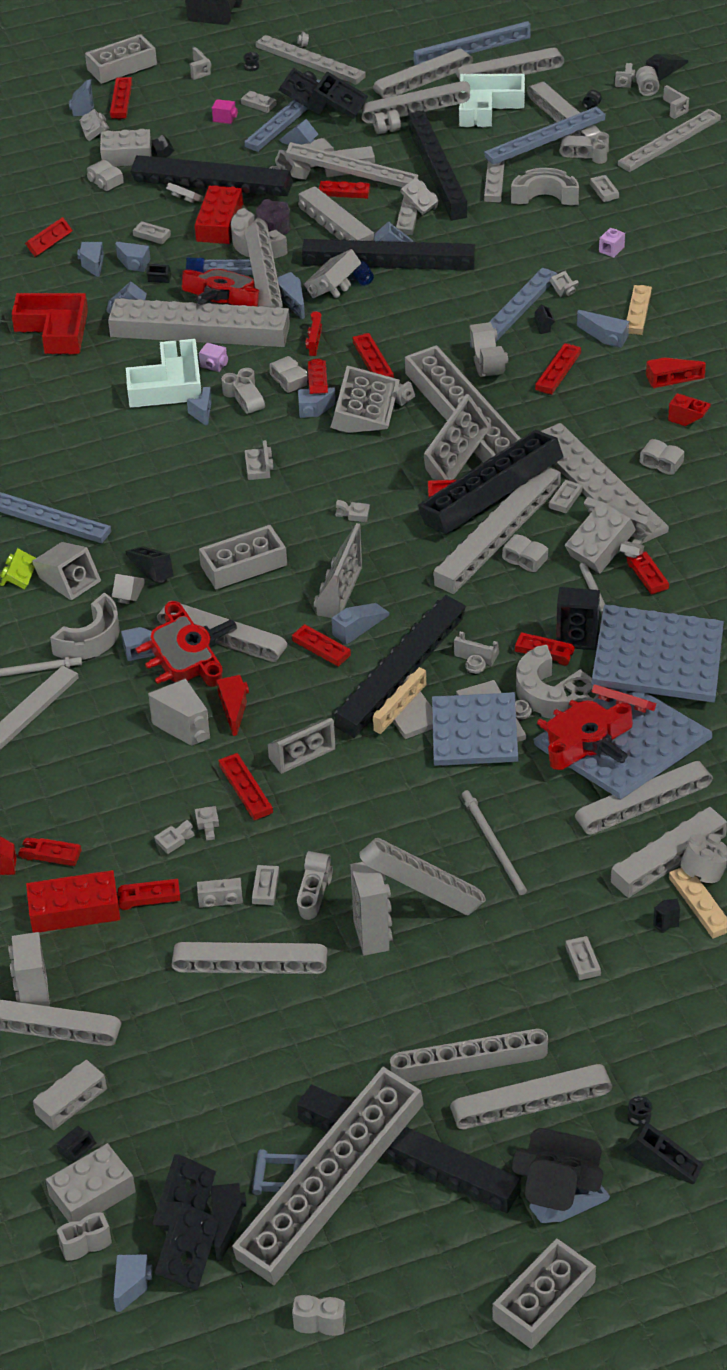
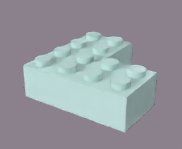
M460 74V82L465 81L470 85V99L465 103L459 104V126H492V108H524L525 74Z
M196 339L179 340L181 357H177L176 341L160 342L162 364L126 368L129 407L187 402V399H199V395L202 394Z

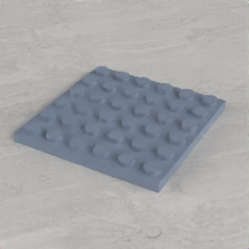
M604 605L591 685L595 684L608 688L715 703L724 621L677 615L675 613L669 614L618 607L616 605Z
M611 688L618 692L657 703L655 710L647 709L646 713L634 710L635 705L629 704L632 709L633 726L612 740V744L627 753L628 757L624 763L617 762L602 752L598 755H586L568 767L621 800L712 739V731L648 693ZM598 697L593 700L607 710L616 705V700L612 698L610 702L598 699ZM545 731L534 738V745L549 754L548 746L550 744L548 732Z

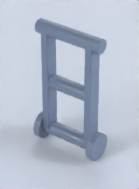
M259 1150L252 1193L260 1195L262 1191L278 1192L285 1184V1182H263L266 1163L294 1164V1173L308 1155L267 1154L266 1150Z

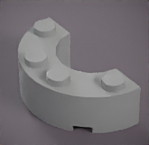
M531 169L525 171V175H518L513 180L511 185V203L528 204L532 197L547 194L557 197L561 204L578 205L579 184L573 176L569 177L565 171L559 169Z
M242 208L237 211L231 220L232 243L239 253L249 257L245 230L255 221L254 214ZM277 230L270 231L269 237L273 258L286 255V236Z
M491 322L470 325L471 345L476 355L473 357L479 376L503 374L505 364L508 363L507 352L504 353L502 346L496 347V328L493 329Z
M103 593L91 603L93 623L82 628L63 626L52 635L50 639L53 655L65 659V657H81L83 660L98 657L112 647L120 632L117 607L113 599L106 593Z
M543 645L535 647L519 661L516 671V693L519 700H525L531 705L532 712L536 711L541 713V717L552 719L555 717L553 715L555 709L562 712L568 709V698L563 687H554L542 682L544 678L552 676V656L548 646Z

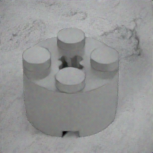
M709 834L708 836L692 835L682 856L681 867L683 871L692 878H694V875L701 877L700 881L705 883L718 882L727 866V846L721 842V838L716 834Z

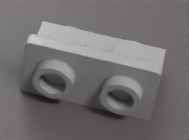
M266 440L263 441V449L245 450L248 480L270 478V470H273V460L269 459L272 458L271 447H267Z
M241 878L197 882L199 908L243 903Z

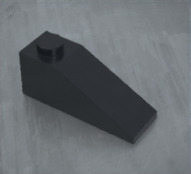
M655 54L646 60V66L655 69L658 81H661L688 63L687 59L674 54Z
M143 546L125 551L128 558L147 579L154 580L156 583H163L167 581V578L174 576L170 554Z
M645 1122L632 1132L623 1149L642 1164L691 1184L696 1182L704 1166L703 1163L648 1122Z
M239 1183L214 1185L211 1188L212 1214L220 1219L214 1237L217 1261H222L242 1220V1207H247L245 1192L240 1193Z

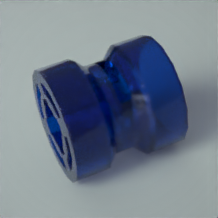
M362 261L352 272L360 285H368L374 279L373 272L367 263Z

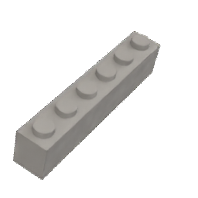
M314 186L299 193V208L339 240L374 241L373 231Z
M711 807L698 812L694 817L682 822L672 831L666 832L656 841L650 842L640 851L632 853L624 861L616 863L611 869V883L627 898L631 897L681 865L682 856L692 835L708 836L709 834H716L721 839L724 838L727 832V821Z

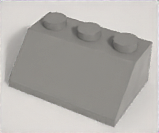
M332 718L320 720L269 743V759L282 774L335 750L334 720Z

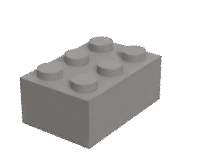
M150 129L101 132V160L108 161L112 166L133 165L136 155L151 156Z
M600 501L568 540L565 547L571 557L581 563L585 562L589 568L600 574L618 553L621 543L627 541L636 529L629 517Z
M39 932L12 936V945L8 946L10 959H14L10 963L11 977H14V991H19L15 992L16 1002L50 1007L47 973Z
M108 1143L46 1179L50 1198L68 1222L81 1221L90 1214L101 1213L136 1192L132 1173Z

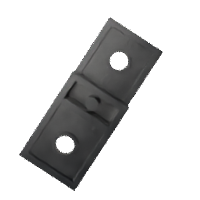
M294 67L278 90L319 115L329 104L353 119L368 98V95L328 71L321 81L317 82Z
M174 1154L152 1225L168 1232L155 1275L190 1290L198 1291L220 1220L204 1212L216 1171L183 1155ZM188 1180L191 1182L189 1192L185 1189V1184ZM183 1252H185L187 1256V1260L184 1265L181 1262V1255Z

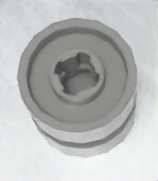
M650 66L641 67L636 72L639 91L644 96H652L659 90V81L655 69Z
M397 110L387 111L386 114L383 112L373 114V124L377 135L385 134L388 130L390 132L400 131L401 124Z

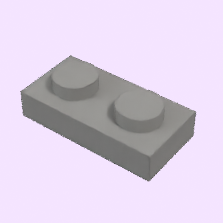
M249 91L241 98L242 105L267 113L277 105L276 99Z
M606 175L590 178V185L603 202L619 198L618 190Z
M168 183L166 188L172 191L171 195L181 198V195L185 196L184 200L194 203V201L201 203L203 196L172 183Z
M141 221L133 229V236L163 244L171 236V230Z
M565 480L550 500L549 508L567 513L583 491V485Z
M257 865L252 904L274 905L279 878V866Z
M588 937L567 940L566 949L578 979L583 980L601 976V969Z

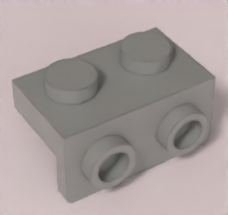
M95 109L85 114L79 120L85 137L89 141L101 132L110 129L105 122V116L101 112L98 113Z
M416 177L401 188L400 192L422 215L430 209L437 208L439 201L437 196L430 192L424 182L419 181Z

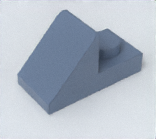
M203 387L202 395H199V399H187L188 413L204 425L209 423L212 403L210 387Z

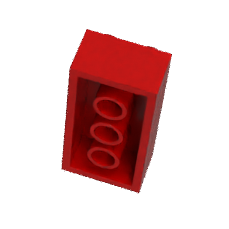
M217 185L208 187L195 223L196 242L230 244L232 238L231 220L243 206L242 188L220 187Z
M114 870L26 883L33 933L121 920Z

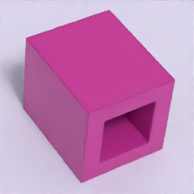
M216 99L212 107L213 122L232 124L234 118L237 117L238 109L235 108V101Z

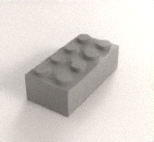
M141 34L85 53L87 70L100 83H107L110 80L116 79V77H123L157 65L155 48Z
M271 525L199 548L200 565L215 589L287 565L286 547Z
M364 862L350 864L353 921L363 956L389 951V941H392L393 938L389 928L392 926L390 913H388L391 912V904L387 898L391 897L389 884H384L386 880L385 874L370 868Z
M556 1238L493 1303V1321L532 1349L595 1283L596 1266Z

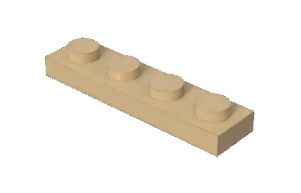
M634 285L627 316L629 334L643 335L652 287Z
M419 667L414 673L410 674L408 680L398 687L396 693L386 700L380 710L374 713L372 720L375 732L381 734L426 686V670Z
M682 867L669 872V879L711 937L716 938L726 934L727 917L698 877L694 875V878H692L683 871Z

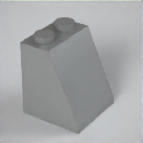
M61 542L32 561L39 578L69 600L75 599L101 581L89 550L84 546Z
M186 679L148 693L153 725L191 746L210 739L207 709Z

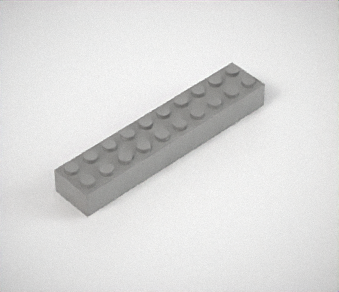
M124 298L115 299L108 319L110 337L170 341L196 339V342L273 347H285L290 327L289 308L211 303L199 305L193 302L130 300Z
M437 345L405 356V374L446 421H448L466 394L470 395L491 425L489 431L474 450V453L483 463L521 439Z
M382 1067L233 1244L232 1247L236 1260L275 1285L423 1106L421 1090L385 1067Z

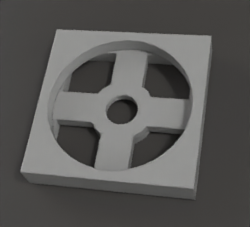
M578 670L554 686L563 687L571 692V695L567 697L568 708L571 707L569 705L571 700L593 701L599 695L596 694L594 698L588 695L593 689V685H591L592 678L582 670ZM582 680L586 685L577 687L573 683ZM581 691L583 695H576V692Z

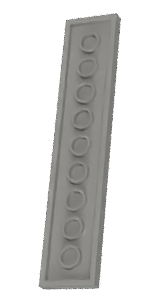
M559 423L541 431L558 438L564 457L554 466L571 482L583 485L582 493L586 497L649 517L657 527L654 533L646 531L642 533L636 530L629 538L632 542L634 539L641 540L643 544L668 532L669 526L563 424Z

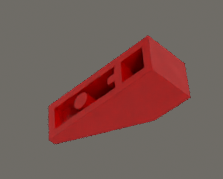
M673 358L649 360L646 364V376L653 388L705 378L706 363L703 361Z
M241 675L217 680L218 696L233 736L238 734L247 704L246 694H249L247 682H243Z

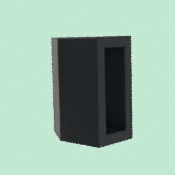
M163 134L158 139L151 140L152 149L156 157L167 158L175 151L170 140Z
M147 263L146 274L148 282L170 283V266Z
M541 304L535 311L534 321L539 333H550L551 326L555 322L550 308Z
M678 899L663 900L654 907L653 926L663 933L669 928L679 927L680 906Z
M76 1126L57 1142L56 1146L59 1154L68 1161L75 1162L97 1143L89 1131Z

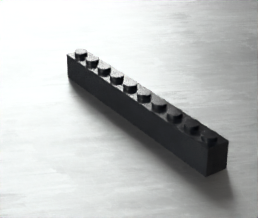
M424 110L408 113L409 132L450 220L467 218L466 197Z
M136 155L130 170L134 180L137 182L167 185L172 183L178 186L198 187L200 189H208L209 186L217 185L220 187L242 188L244 193L288 197L293 183L290 170Z
M304 239L302 247L303 265L323 266L329 259L352 249L361 262L358 267L474 270L475 244Z
M445 595L441 600H437L433 609L425 613L422 621L414 625L411 633L403 637L401 644L392 649L387 659L383 658L379 667L371 671L368 679L359 684L357 691L348 696L342 707L339 706L334 713V727L355 738L373 719L374 713L380 710L386 700L402 685L406 677L414 673L463 620L466 606L448 595Z
M311 1084L297 1103L298 1119L305 1124L314 1125L323 1132L328 1133L352 1102ZM406 1126L382 1154L385 1160L404 1166L408 1171H415L430 1181H437L452 1191H459L472 1200L483 1202L494 1210L508 1213L521 1192L520 1177Z

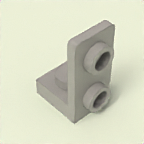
M196 47L192 48L194 62L190 63L191 78L195 80L210 75V60Z
M668 85L665 86L664 100L670 103V117L676 119L687 113L689 98Z

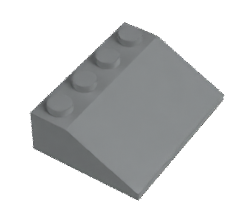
M347 365L330 428L348 433L388 429L396 397L395 390L398 389L400 380Z
M465 395L424 453L425 469L434 480H454L491 428V425L470 395Z
M356 523L340 547L336 557L332 558L331 569L327 570L326 580L321 583L319 596L316 595L314 600L317 616L332 618L345 609L362 569L361 529L358 523Z

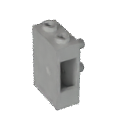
M350 249L329 259L304 283V286L313 298L328 291L332 293L334 298L340 296V293L336 287L339 285L344 292L347 291L351 283L346 277L361 262L354 251Z

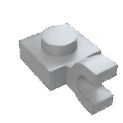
M337 500L336 508L340 509L336 510V517L348 516L350 521L367 522L370 504L351 502L350 506H348L346 502Z
M634 539L633 542L625 541L621 543L620 551L625 552V556L636 558V556L643 553L644 546L641 545V540Z
M216 806L195 809L198 830L205 829L206 841L214 840V827H219Z
M188 820L184 821L176 829L171 825L154 836L155 842L169 854L185 844L184 839H190L195 836L191 830L193 826Z

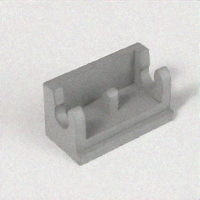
M464 632L459 633L460 637L456 636L454 639V656L468 660L472 655H479L483 658L486 665H493L499 655L498 642L493 641V646H487L465 640Z

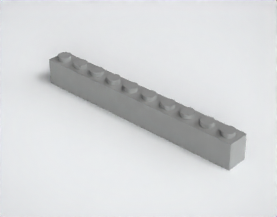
M548 467L541 474L534 476L526 484L520 485L505 501L500 503L494 512L490 513L484 522L479 524L473 533L468 535L462 544L457 546L451 555L446 557L440 566L435 568L433 572L434 586L455 594L560 487L561 472Z

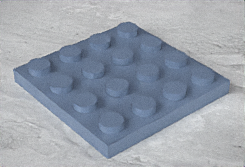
M515 692L432 697L434 766L518 762Z

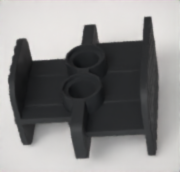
M185 0L186 15L192 22L227 25L231 21L232 8H240L242 0Z
M538 1128L531 1134L528 1149H518L515 1152L512 1169L517 1174L527 1176L525 1196L530 1203L545 1208L566 1211L573 1205L577 1188L593 1192L600 1190L603 1179V1170L599 1167L602 1149L600 1144L593 1139L546 1128Z

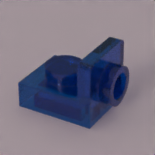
M187 257L186 270L204 273L205 259Z

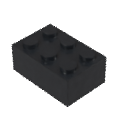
M559 587L556 625L557 641L570 643L575 649L596 650L600 590Z

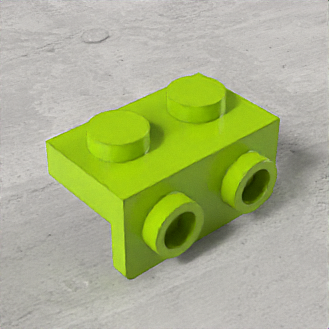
M18 548L14 554L10 553L5 562L8 566H5L0 574L2 578L0 585L4 586L9 581L25 589L35 568L32 561L36 558Z

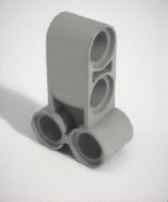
M599 132L594 137L565 136L561 141L560 154L570 158H592L595 163H605L607 161V152L609 151V135L605 132Z
M242 368L237 375L226 373L222 376L223 395L235 397L246 414L265 408L263 397L255 387L253 369Z
M307 852L304 866L305 873L297 897L299 914L303 919H313L319 912L326 885L330 884L333 874V867L330 866L331 856L329 854Z

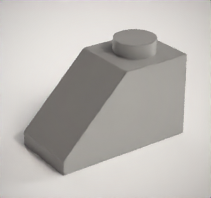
M116 574L112 597L118 598V602L129 604L130 600L137 601L146 579Z

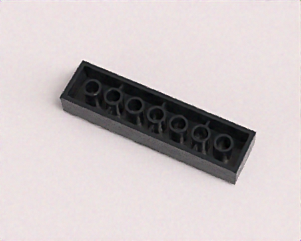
M536 429L420 503L418 508L424 524L445 534L452 532L460 524L466 523L471 517L483 512L486 507L497 503L500 498L512 493L514 489L526 484L529 479L541 474L543 470L555 465L564 456L558 438Z

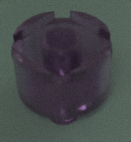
M269 199L263 200L262 204L256 209V219H262L267 224L268 232L277 230L281 234L283 233V235L287 234L291 228L288 203L271 201Z

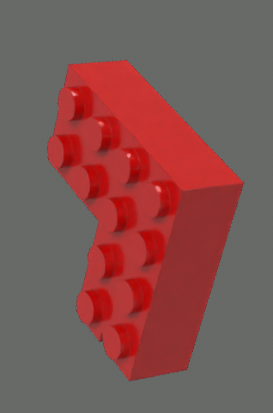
M16 293L12 310L14 332H43L42 340L45 354H80L88 313L86 293Z

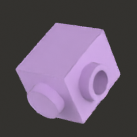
M609 228L600 237L599 252L615 257L625 246V233Z
M206 343L199 352L200 367L220 372L228 362L226 348Z

